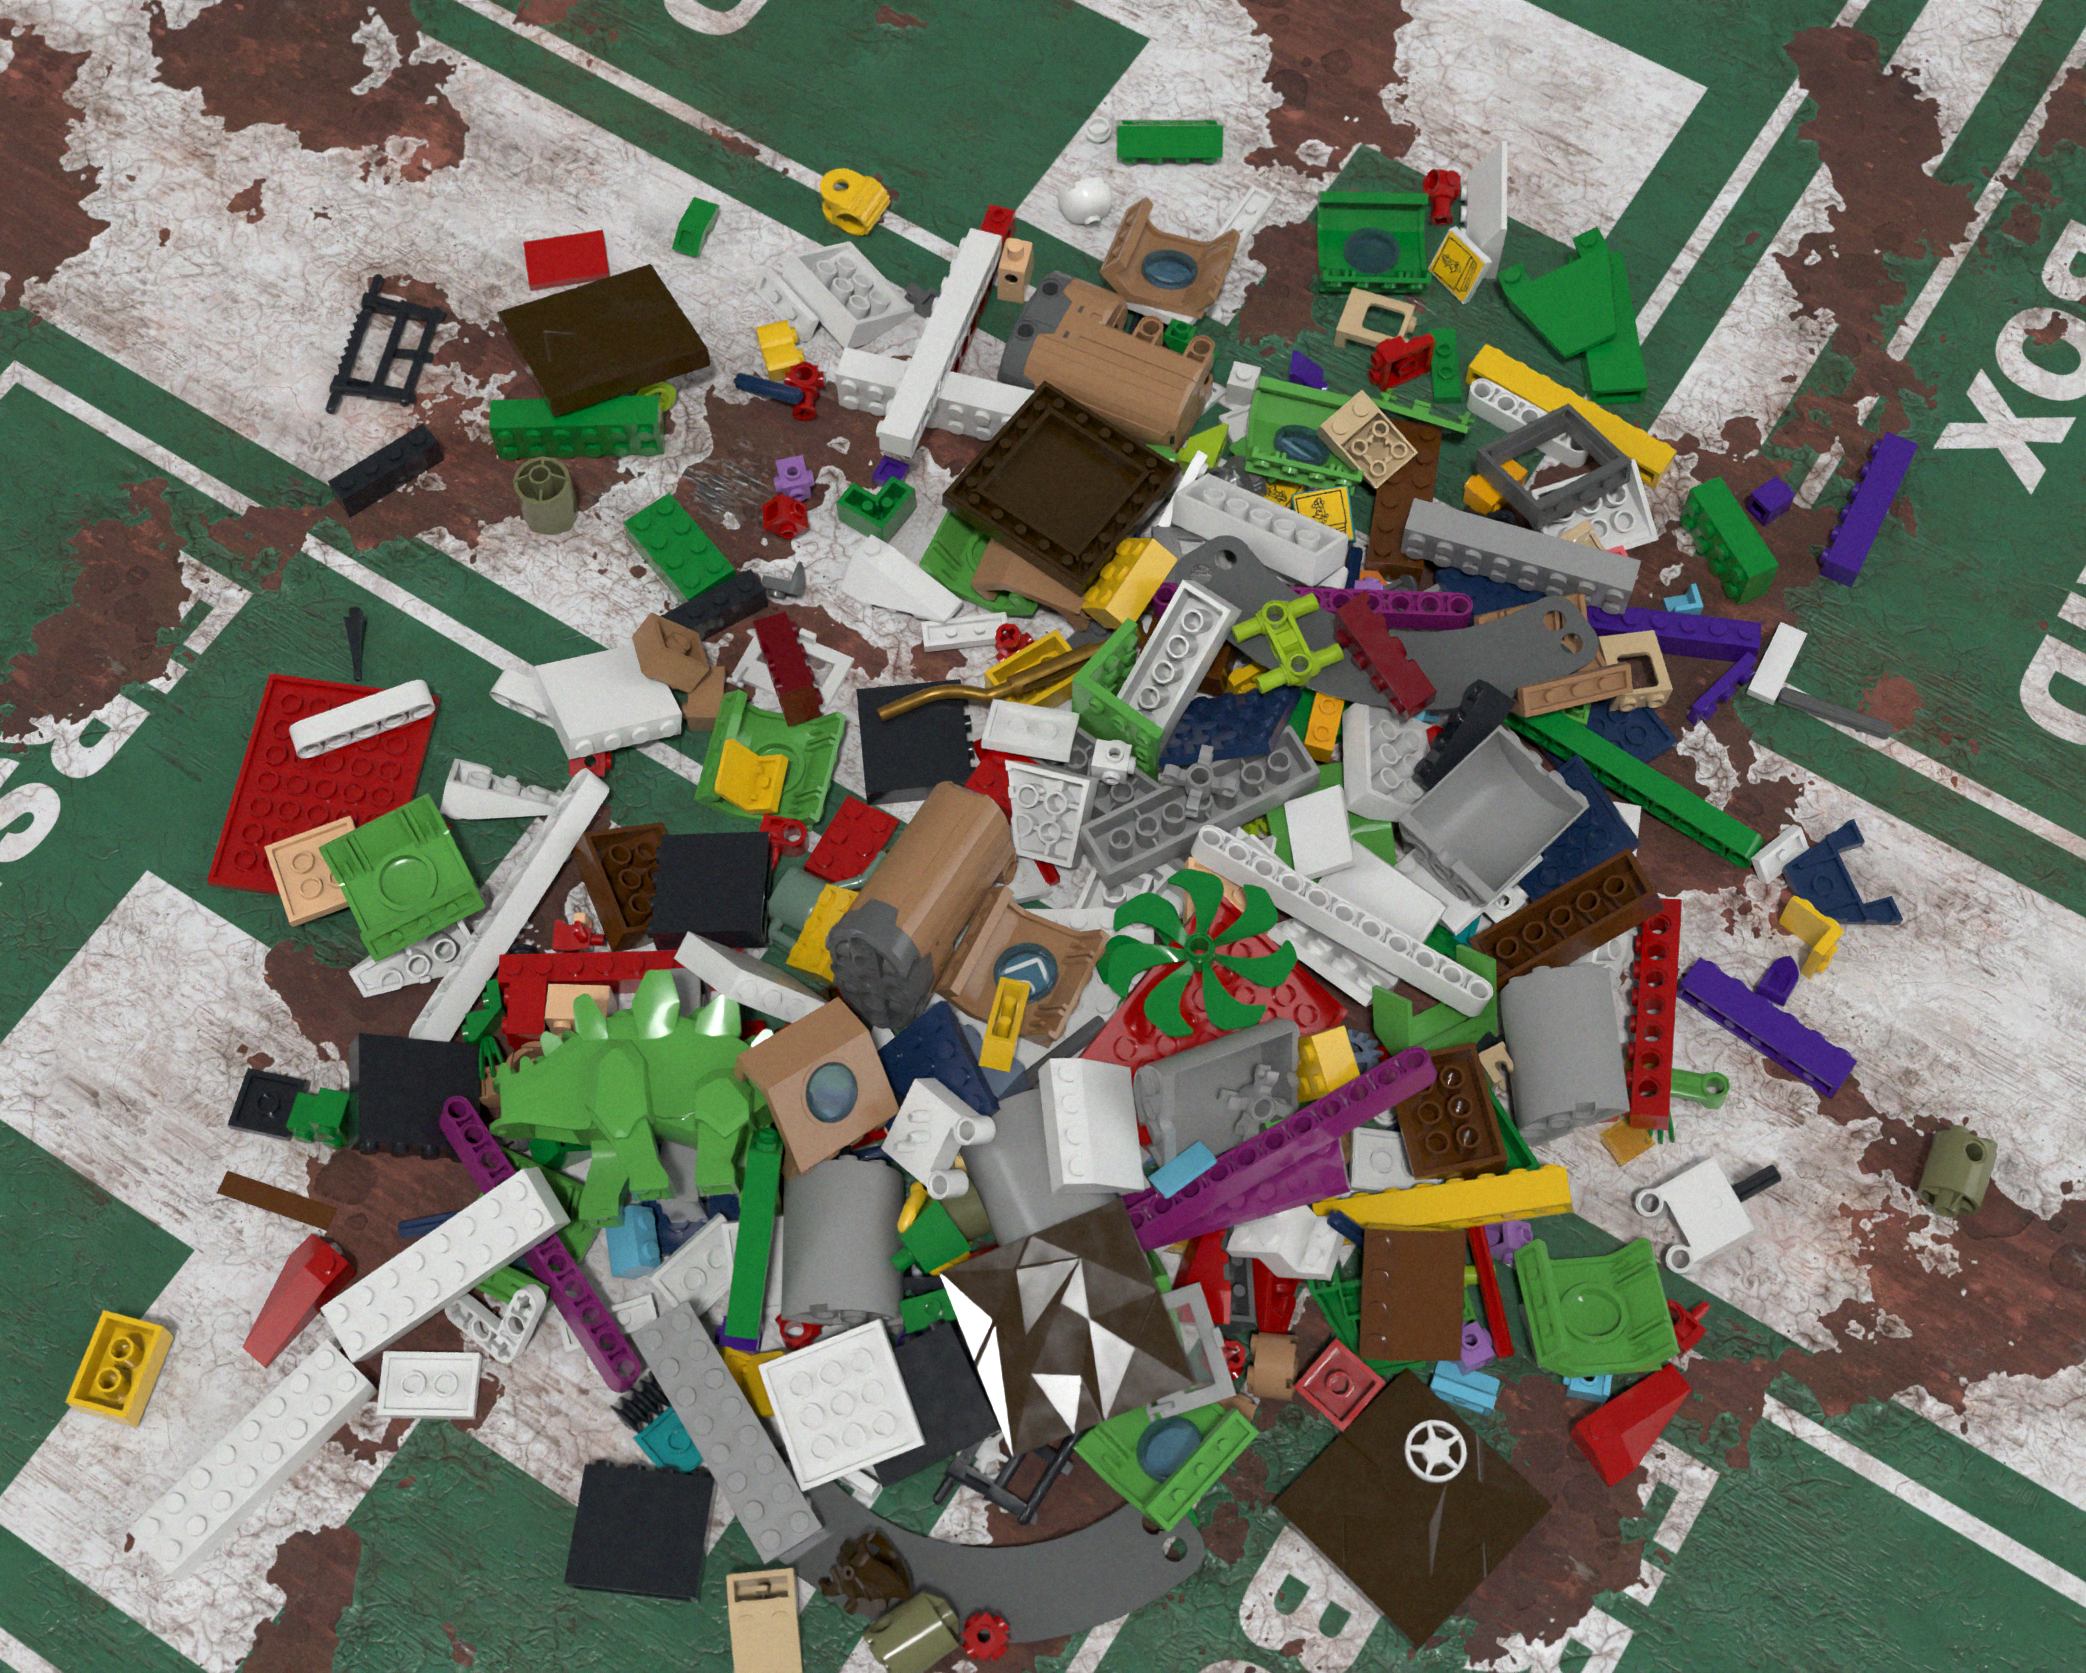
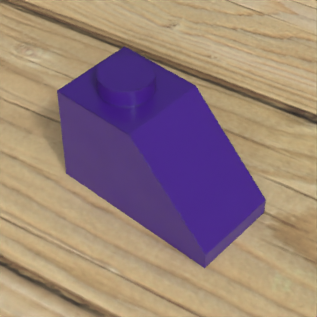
M1293 350L1289 382L1327 391L1328 382L1323 381L1324 370L1301 352Z

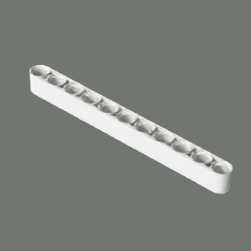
M584 768L572 778L412 1025L409 1038L443 1042L451 1040L465 1018V1013L469 1012L485 987L486 981L490 979L499 965V955L506 954L609 793V786L589 769Z
M1206 825L1199 830L1191 848V855L1198 863L1242 888L1244 884H1250L1266 889L1275 907L1470 1017H1476L1482 1013L1493 996V987L1486 979L1214 825Z

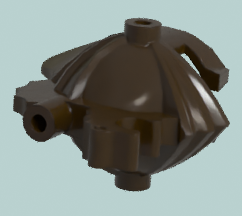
M875 1531L871 1535L865 1533L855 1539V1542L846 1539L844 1546L839 1548V1555L836 1556L837 1567L829 1570L833 1576V1583L829 1578L818 1580L823 1596L829 1595L831 1597L845 1593L850 1598L844 1605L845 1611L850 1615H854L856 1612L865 1614L867 1617L873 1614L880 1615L884 1609L888 1608L891 1598L908 1601L912 1597V1584L908 1570L897 1551L879 1531ZM867 1541L880 1548L874 1556L867 1549Z

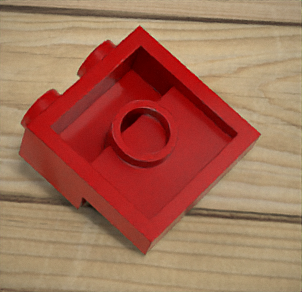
M1431 333L1421 337L1416 336L1409 340L1408 343L1399 335L1392 339H1385L1376 345L1375 353L1370 355L1373 368L1368 370L1370 382L1373 385H1377L1380 391L1386 392L1388 388L1393 389L1429 373L1436 342Z

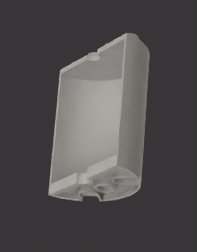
M1501 725L1399 819V828L1404 841L1415 846L1417 850L1413 855L1425 870L1439 884L1460 900L1466 902L1469 898L1472 899L1476 907L1487 906L1590 807L1586 797L1581 792L1573 791L1557 771H1546L1541 766L1543 763L1541 757L1535 751L1524 747L1520 743L1519 737L1513 731L1505 730Z
M1592 962L1557 968L1539 966L1534 968L1530 974L1509 979V984L1500 992V1004L1506 1050L1514 1064L1513 1072L1510 1073L1516 1125L1526 1144L1536 1147L1571 1134L1576 1127H1589L1629 1112L1630 1107L1609 970L1595 967V963Z
M1277 1017L1138 1068L1133 1084L1136 1114L1140 1127L1146 1125L1152 1141L1147 1146L1159 1168H1162L1199 1140L1215 1157L1225 1154L1244 1143L1243 1136L1235 1134V1127L1242 1119L1244 1111L1242 1109H1228L1226 1107L1227 1103L1220 1102L1218 1099L1222 1088L1239 1092L1245 1085L1254 1084V1074L1258 1063L1270 1065V1070L1279 1072L1278 1081L1272 1087L1269 1095L1272 1098L1282 1097L1287 1099L1286 1104L1295 1106L1293 1114L1299 1111L1297 1102L1299 1079L1294 1071L1298 1069L1300 1061L1298 1054L1300 1031L1295 1021ZM1274 1115L1270 1121L1272 1123L1284 1117ZM1259 1123L1258 1126L1259 1134L1261 1132L1262 1123Z
M1040 1088L1025 1091L997 1102L1001 1110L990 1117L996 1127L994 1139L988 1144L961 1145L959 1149L960 1156L978 1192L999 1247L1117 1200L1114 1193H1051Z
M843 1155L839 1157V1160L819 1162L805 1176L801 1177L798 1175L790 1181L784 1176L781 1320L824 1326L846 1325L848 1329H854L877 1319H882L887 1334L898 1335L904 1329V1322L898 1303L904 1301V1271L901 1274L898 1273L889 1261L890 1257L902 1249L894 1235L898 1231L897 1223L904 1207V1177L897 1170L886 1166L885 1161H858L856 1156Z

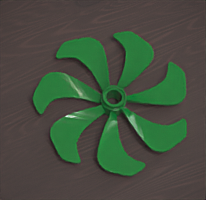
M1185 868L1168 878L1169 884L1187 890L1193 900L1196 911V933L1188 936L1171 906L1155 893L1139 894L1116 909L1113 921L1114 931H1119L1134 923H1143L1162 931L1184 948L1178 949L1148 943L1123 944L1112 952L1109 959L1108 985L1117 995L1124 999L1128 996V989L1132 978L1138 973L1154 966L1186 962L1161 981L1150 992L1144 1003V1012L1147 1019L1170 1037H1182L1193 1034V1029L1180 1015L1179 1006L1182 993L1195 971L1203 972V995L1209 1021L1219 1029L1232 1030L1255 1026L1263 1017L1266 1006L1242 1004L1234 999L1224 989L1211 967L1214 961L1257 985L1274 988L1285 982L1298 959L1296 951L1289 940H1286L1276 952L1264 957L1244 958L1215 954L1216 947L1262 934L1271 930L1276 925L1278 920L1276 907L1266 889L1258 886L1243 885L1247 899V906L1244 912L1232 926L1214 940H1212L1207 932L1222 901L1224 886L1219 877L1210 873ZM1196 950H1204L1206 953L1195 954L1193 952Z

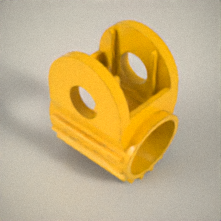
M834 169L826 173L820 181V193L824 199L822 209L825 218L830 223L852 235H867L891 202L887 190L877 180L870 176H862L849 169ZM837 183H846L849 186L848 189L834 190V186Z

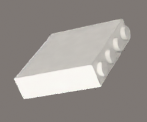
M634 644L535 666L534 687L569 760L681 734L682 712L666 683L657 679H649L641 673Z
M689 931L674 958L726 998L789 1023L796 1022L828 1003V1001L784 970Z

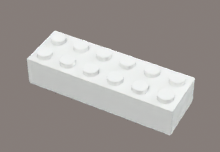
M1209 473L1175 493L1172 514L1173 524L1182 527L1187 532H1193L1204 537L1207 541L1223 535L1237 537L1246 543L1263 565L1276 570L1279 574L1290 576L1304 585L1315 586L1345 564L1349 535Z
M1182 580L1117 695L1119 699L1165 731V734L1161 737L1160 753L1229 635L1231 626L1235 624L1242 610L1195 580Z

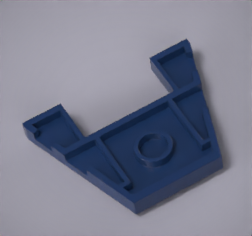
M1854 819L1847 821L1840 829L1833 831L1816 846H1812L1785 865L1782 870L1793 896L1808 900L1817 911L1825 917L1833 918L1838 924L1896 926L1903 920L1892 896L1864 904L1853 884L1839 853L1862 847L1865 843Z

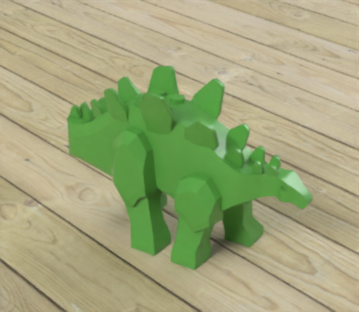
M649 970L646 972L632 1000L631 1009L615 1011L611 1014V1017L605 1018L590 995L583 993L573 1001L576 1033L566 1030L562 1033L561 1040L559 1036L545 1031L540 1038L545 1057H536L534 1063L529 1057H522L518 1073L513 1068H509L507 1063L500 1065L496 1078L493 1081V1090L500 1095L501 1118L489 1125L490 1134L510 1139L535 1138L591 1145L592 1160L579 1204V1220L585 1225L586 1229L624 1226L623 1205L629 1190L635 1202L676 1199L675 1185L662 1167L655 1137L697 1150L695 1186L700 1197L739 1194V1207L741 1209L747 1155L753 1130L759 1131L761 1128H770V1124L774 1119L760 1090L750 1079L741 1083L734 1074V1068L739 1054L774 1035V1033L766 1028L758 1036H751L747 1040L741 1041L739 1039L742 1034L740 1006L736 1001L726 998L724 995H718L706 1007H698L688 1017H682L679 1015L681 1003L672 974L668 970ZM837 1062L825 1063L819 1066L810 1076L806 1087V1096L821 1089L832 1091L849 1089L854 1092L852 1077L843 1065ZM779 1191L775 1214H782V1200Z

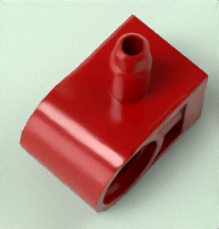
M769 814L763 815L759 832L769 831L773 845L771 871L773 872L778 864L780 855L788 857L804 855L809 848V837L805 825L797 819ZM792 835L800 836L797 841H787V838Z
M1666 1300L1670 1316L1675 1323L1673 1328L1680 1353L1676 1356L1680 1360L1707 1332L1699 1323L1710 1309V1304L1707 1301H1702L1688 1312L1678 1302Z

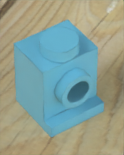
M1612 1375L1593 1376V1381L1591 1382L1584 1380L1583 1377L1569 1379L1562 1376V1385H1567L1566 1396L1603 1404L1610 1396Z

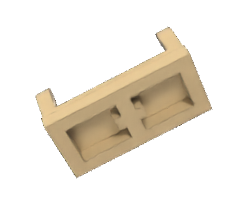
M1503 1041L1478 1054L1485 1079L1493 1092H1495L1497 1084L1502 1092L1506 1090V1083L1500 1074L1503 1063L1510 1073L1514 1069V1064L1505 1051L1506 1045Z

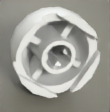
M1102 177L1080 180L1074 183L1076 188L1068 191L1067 187H1065L1058 193L1057 198L1063 214L1070 221L1077 224H1085L1086 227L1099 224L1101 222L1100 219L1108 213L1111 207L1112 193L1107 179L1103 182Z

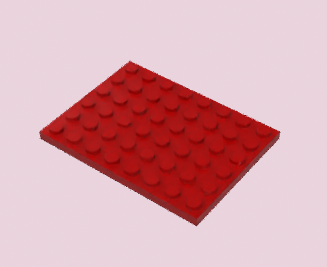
M270 673L207 878L208 884L213 887L280 896L265 846L351 816L355 828H358L413 801L439 709V697L431 695L435 710L427 717L318 756L303 759L297 756L289 733V728L292 724L388 689Z
M1224 895L1207 932L1212 940L1225 932L1242 915V912ZM1196 911L1183 925L1188 936L1196 933ZM1265 933L1216 947L1215 954L1257 958L1271 955L1280 947ZM1173 939L1167 945L1168 947L1184 949ZM1196 950L1193 953L1204 954L1206 952L1204 950ZM1214 961L1211 967L1221 985L1234 999L1242 1004L1266 1006V1011L1257 1024L1277 1017H1283L1290 1021H1295L1300 1035L1337 1027L1348 1013L1336 999L1297 963L1285 982L1274 988L1257 985ZM1186 962L1164 964L1147 970L1128 994L1127 998L1123 1000L1078 1058L1130 1067L1133 1087L1134 1077L1138 1068L1246 1028L1223 1030L1215 1027L1209 1021L1203 995V972L1195 971L1182 993L1179 1006L1180 1015L1193 1029V1034L1182 1037H1170L1163 1033L1147 1019L1144 1012V1003L1150 992L1161 981ZM1136 1114L1139 1145L1151 1155L1147 1146L1152 1143L1146 1125L1140 1127Z

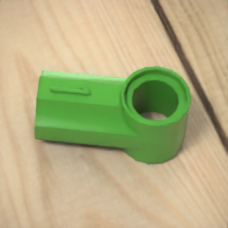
M1672 1068L1671 1097L1700 1102L1709 1109L1720 1108L1725 1103L1730 1082L1724 1074L1719 1072L1701 1074ZM1715 1087L1718 1090H1720L1721 1093L1712 1094L1707 1090V1088Z

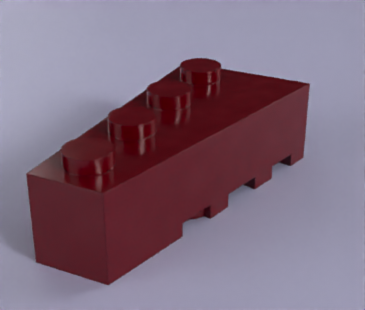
M1364 590L1336 610L1335 634L1333 636L1342 649L1347 648L1352 654L1351 659L1354 665L1360 671L1365 670L1370 676L1369 681L1375 691L1379 694L1382 692L1389 700L1388 705L1396 716L1401 715L1407 722L1435 702L1437 691L1414 659L1409 661L1406 659L1407 652L1404 644L1398 636L1391 637L1389 635V630L1385 624L1386 619L1380 611L1374 614L1367 604L1371 598Z
M786 611L753 621L756 636L787 727L821 717L819 705L823 704L819 688H814L813 682H815V677L811 665L806 666L804 661L807 659L803 643L798 644L796 640L800 636L795 620L790 622Z

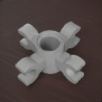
M1202 744L1198 763L1192 764L1187 770L1181 769L1176 765L1165 764L1162 783L1170 786L1180 785L1185 787L1188 795L1185 808V816L1197 819L1201 800L1208 798L1211 793H1216L1228 799L1234 798L1237 780L1231 777H1216L1210 767L1214 750L1212 746ZM1203 779L1206 782L1204 784H1196L1193 780Z
M1258 1063L1254 1074V1084L1245 1085L1239 1092L1222 1088L1218 1099L1220 1102L1227 1103L1226 1107L1228 1109H1242L1244 1111L1242 1119L1235 1127V1134L1243 1136L1244 1142L1259 1134V1123L1268 1122L1274 1115L1287 1117L1293 1114L1295 1109L1294 1105L1286 1104L1287 1099L1282 1097L1272 1098L1269 1095L1272 1087L1278 1081L1279 1072L1270 1070L1271 1066Z

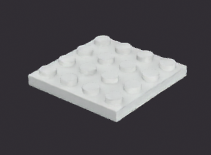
M877 1319L758 1366L801 1492L926 1445L882 1319Z

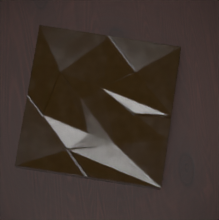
M651 264L497 312L504 335L553 417L711 365L708 348Z
M1044 380L942 494V506L1082 597L1100 576L1103 567L1114 559L1117 554L1116 549L1120 543L1134 536L1180 482L1183 468Z
M1123 1197L939 1272L1013 1458L1197 1384V1379Z
M1406 1368L1273 1503L1272 1510L1417 1652L1543 1519L1553 1505L1490 1445L1479 1437L1471 1427L1413 1372ZM1429 1420L1443 1421L1452 1425L1462 1435L1467 1450L1466 1461L1463 1468L1454 1478L1440 1483L1425 1481L1418 1477L1408 1466L1404 1453L1405 1442L1412 1429L1422 1422ZM1432 1426L1436 1437L1444 1441L1454 1437L1446 1429ZM1427 1427L1414 1435L1411 1445H1424L1429 1439ZM1458 1441L1449 1447L1448 1455L1457 1465L1461 1456ZM1410 1451L1415 1465L1425 1473L1427 1462L1424 1460L1422 1453ZM1442 1463L1434 1465L1429 1475L1444 1476L1454 1471V1469Z

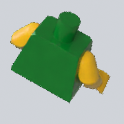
M919 1180L914 1182L910 1187L911 1194L904 1204L897 1223L898 1231L894 1235L902 1249L890 1257L889 1261L900 1274L914 1264L920 1272L937 1276L940 1275V1271L968 1260V1256L971 1255L969 1251L972 1249L970 1245L973 1242L966 1241L937 1199L928 1198L926 1200V1197L930 1196L928 1190H924L922 1183Z

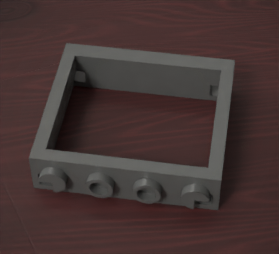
M1568 403L1477 449L1476 470L1538 530L1630 482L1632 461ZM1564 432L1570 435L1602 465V467L1538 500L1529 494L1500 466Z

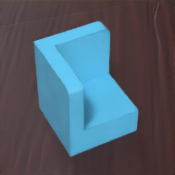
M1696 583L1689 585L1686 595L1664 598L1662 601L1663 610L1700 615L1703 610V603Z

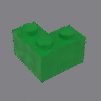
M894 476L890 477L877 495L852 482L836 502L838 519L867 537L872 534L885 543L889 542L917 507L915 489Z
M320 1087L318 1096L298 1092L286 1125L294 1139L306 1144H311L312 1141L323 1142L324 1146L335 1150H341L342 1147L349 1148V1093Z

